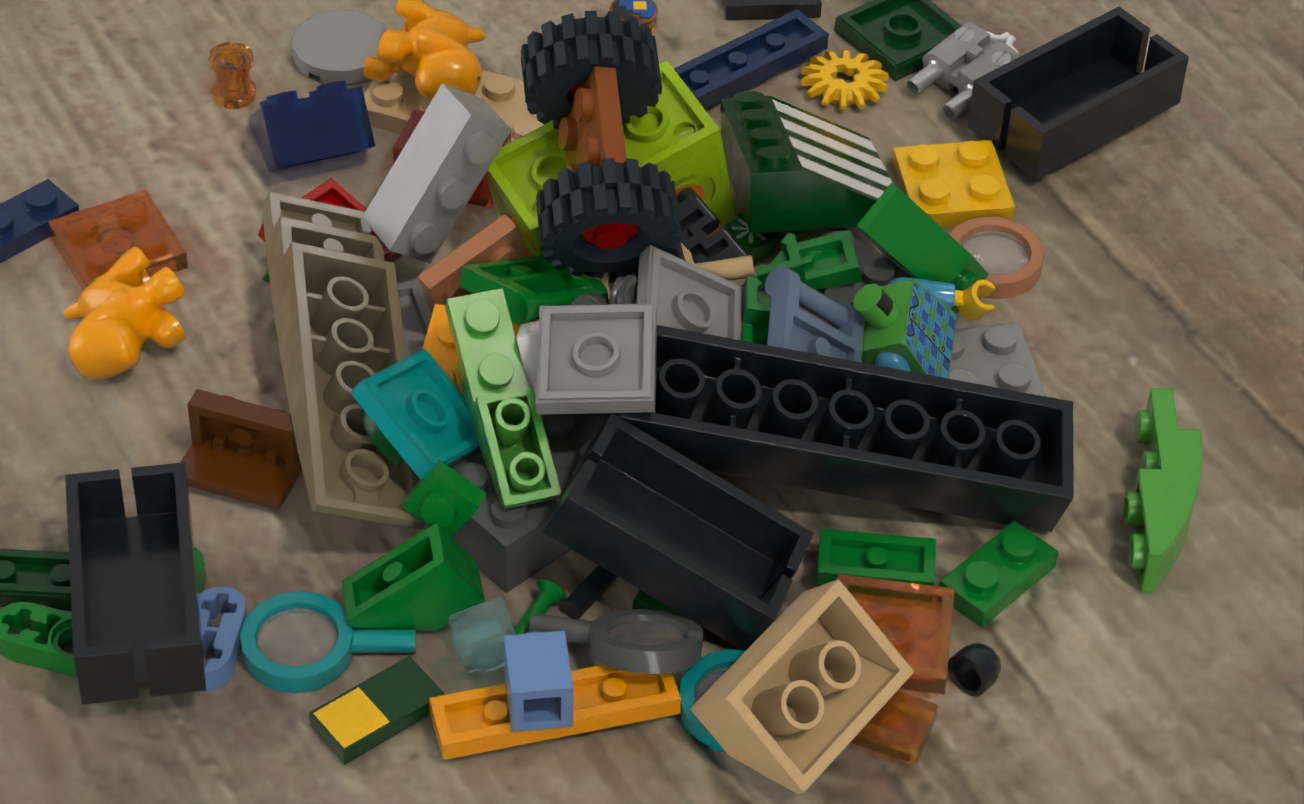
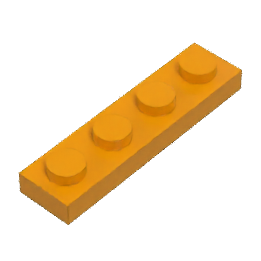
M603 664L571 671L573 682V727L511 732L505 683L429 698V706L442 760H448L677 715L681 712V697L672 673H632L614 669Z

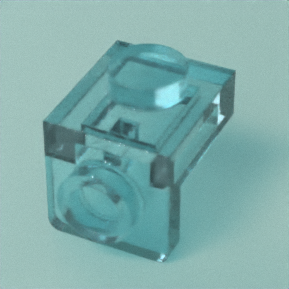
M496 597L449 616L448 621L453 632L451 637L459 659L467 673L476 670L478 672H488L504 666V636L517 635L505 600L502 597Z

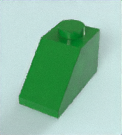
M438 522L341 581L347 622L354 628L438 631L454 620L467 615L474 608L485 602L478 562Z

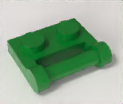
M543 255L462 265L459 287L473 294L503 288L511 322L516 325L536 321L539 317L540 306L570 305L582 294L598 293L608 302L607 288L601 281L591 278V276L584 273L580 277L570 275L569 267L559 271L553 268L552 261L546 262Z

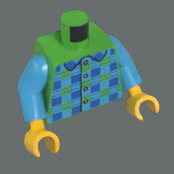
M907 277L895 278L884 286L868 284L862 287L853 300V306L865 319L862 363L949 379L957 315L952 310V307L957 306L959 312L966 319L978 320L995 308L994 305L982 303L978 298L989 296L996 290V287L987 280H978L964 291L955 290L953 283Z

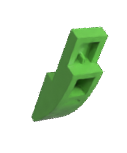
M503 288L447 299L445 309L458 356L457 371L485 465L503 510L560 498L562 493L541 414L537 415L534 387L528 386Z
M1150 388L1146 410H1138L1136 414V442L1145 443V450L1142 452L1141 465L1138 470L1134 491H1126L1124 495L1123 520L1125 525L1133 526L1134 534H1131L1129 539L1128 561L1130 569H1138L1141 593H1153L1168 575L1177 560L1188 533L1201 478L1203 456L1201 429H1178L1173 388Z

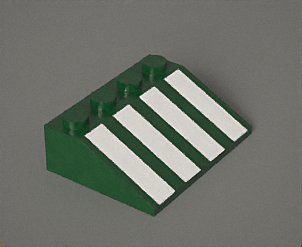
M743 91L735 94L734 98L720 99L721 137L729 179L750 233L858 227L857 224L892 183L876 149L867 136L775 97L765 96L760 92Z

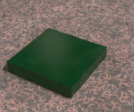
M873 0L837 16L834 31L858 51L868 54L869 60L879 61L882 64L881 70L887 72L894 81H897L923 69V56L962 25L931 0Z

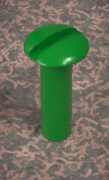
M545 578L537 580L536 586L539 594L511 635L528 633L532 614L546 615L553 603L564 602L566 600L564 590L552 580Z

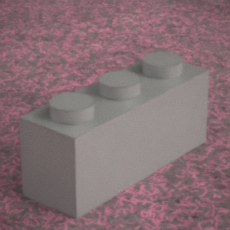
M442 83L362 218L390 251L431 264L512 129L483 98Z

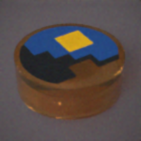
M614 0L610 5V11L620 12V20L622 21L630 15L639 19V27L646 24L652 32L657 27L658 8L652 0Z

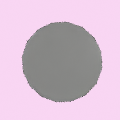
M331 10L313 15L301 23L292 35L293 61L301 73L308 77L309 72L320 76V82L351 85L368 80L364 76L365 61L368 56L377 57L379 41L386 28L372 16L352 10Z

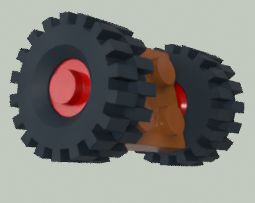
M597 10L585 11V17L575 19L573 13L561 16V24L556 25L551 20L542 24V34L533 31L527 37L528 44H523L521 48V66L527 110L531 115L536 114L537 121L544 125L553 120V128L558 129L559 148L566 151L567 167L557 172L558 180L551 178L543 183V190H538L536 196L541 251L546 262L552 261L553 268L562 271L569 267L570 275L580 277L586 271L591 273V278H603L605 272H614L615 277L627 275V269L634 268L638 272L639 255L649 245L667 253H674L678 248L677 242L681 241V228L674 181H671L670 174L665 170L658 173L657 165L648 162L643 167H639L637 159L627 158L623 126L631 123L630 116L634 115L641 118L648 113L647 106L655 107L659 101L658 94H662L655 35L652 36V31L646 24L639 27V19L630 15L622 21L620 20V12L608 11L605 17H597Z

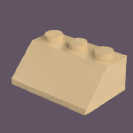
M838 579L802 592L690 710L730 757L792 792L802 794L914 673V670Z

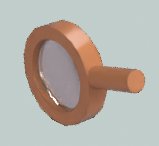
M989 216L976 217L960 223L949 234L989 274L985 280L993 283L996 290L986 298H1013L1028 292L1039 281L1045 251L1040 238L1030 228L1011 219Z

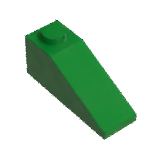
M892 183L857 224L861 231L890 261L914 278L953 283L955 290L964 291L976 281L985 280L989 275L964 247ZM957 306L952 307V310L957 315L959 312Z

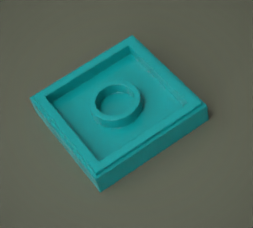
M425 349L362 380L350 392L420 480L439 459L449 467H452L480 450L463 394Z

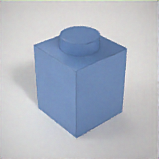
M565 630L552 632L534 631L504 636V678L511 732L573 727V682Z

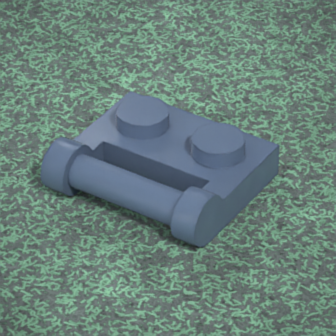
M784 265L775 267L769 273L765 282V291L767 295L771 296L767 345L862 363L865 319L850 303L839 304L801 282L799 274ZM799 306H800L801 308L807 310L808 312L814 314L815 316L821 318L822 320L828 322L829 325H828L827 323L821 321L820 319L814 317L813 315L807 313L806 311L800 309Z

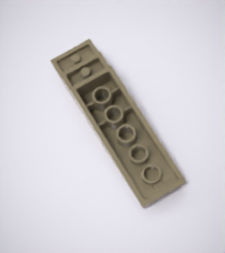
M269 191L262 204L272 304L290 415L312 512L423 530L426 524L401 507L408 493L420 479L416 474L412 473L413 470L406 462H403L400 466L388 460L373 444L362 423V407L350 394L362 380L407 358L395 263L385 261L383 242L378 236L372 235L370 226L362 218L365 213L364 211Z

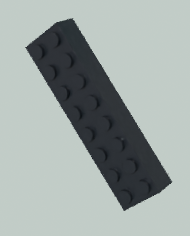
M657 325L655 412L613 413L695 463L715 473L1008 525L1015 520L1025 528L1052 532L1074 499L1073 401Z

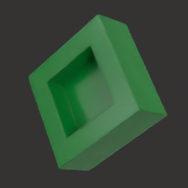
M439 459L408 493L401 507L429 527L438 522L453 537L481 507L486 493Z

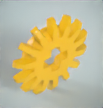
M844 49L842 58H839L831 50L825 51V58L813 56L810 58V64L803 66L801 74L807 75L801 78V86H812L808 90L807 95L810 98L820 95L823 98L821 105L836 104L839 105L840 110H847L849 105H857L858 109L866 108L864 101L867 99L874 103L881 100L876 91L887 93L888 85L883 81H889V75L887 72L880 70L882 69V64L876 60L867 61L868 54L859 53L854 59H851L848 49ZM837 73L853 76V82L846 83L843 79H837Z

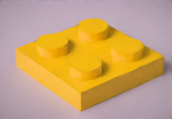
M992 140L893 147L892 165L900 190L942 228L957 227L960 223L976 217L996 216L1013 220L1015 205Z

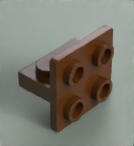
M196 389L187 404L192 444L180 462H185L188 486L270 509H280L302 471L290 413L237 400L230 396Z

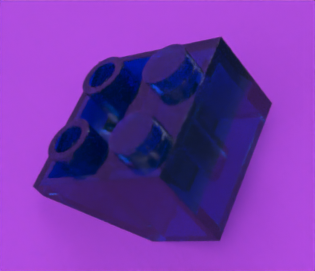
M345 80L317 86L316 90L309 92V97L298 99L296 91H288L267 96L265 101L260 102V108L249 116V121L268 171L356 154L374 148L375 141L362 86L348 89Z

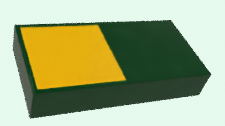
M407 656L309 712L310 727L345 765L429 716V698L442 696L444 692L410 656Z

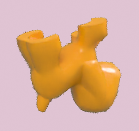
M398 0L395 14L406 18L402 31L388 28L382 34L377 48V57L368 56L365 61L364 76L367 79L382 83L390 79L397 71L409 73L415 78L414 83L418 92L424 98L431 100L442 83L475 95L482 79V69L478 58L466 46L470 43L484 40V31L479 28L468 27L460 17L435 9L422 0Z
M133 246L123 253L106 273L97 277L82 290L77 302L67 307L64 311L66 319L83 318L70 336L68 353L72 365L84 378L93 380L107 379L133 368L140 360V350L143 348L146 340H152L157 345L166 349L175 347L185 340V332L182 326L163 307V305L171 304L186 295L183 285L168 267H163L150 278L145 271V268L150 266V263L138 247Z

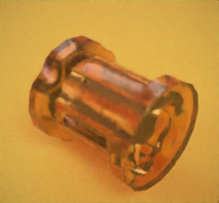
M230 42L219 44L211 49L208 61L209 67L215 72L216 81L212 86L213 101L220 107L227 109H240L251 104L256 98V85L250 79L249 72L253 62L252 50L242 43Z

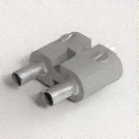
M966 22L923 56L924 68L906 82V86L914 95L919 94L934 81L947 90L957 87L959 89L958 95L947 102L942 108L944 114L953 120L970 107L974 80L1020 57L1018 51L1012 45L1016 39L1014 36H1010L1008 32L1002 35H995L971 22Z

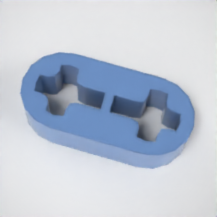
M215 586L204 590L198 595L204 659L207 650H214L215 658L209 659L205 666L207 690L199 692H211L226 685L234 673L241 651L240 632L247 616L246 601L240 592L226 586ZM220 612H227L223 614L219 627H212L211 619H216Z

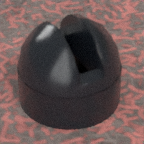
M972 643L963 647L948 661V672L952 681L961 691L970 696H980L995 684L1001 671L1000 657L993 648L980 643Z

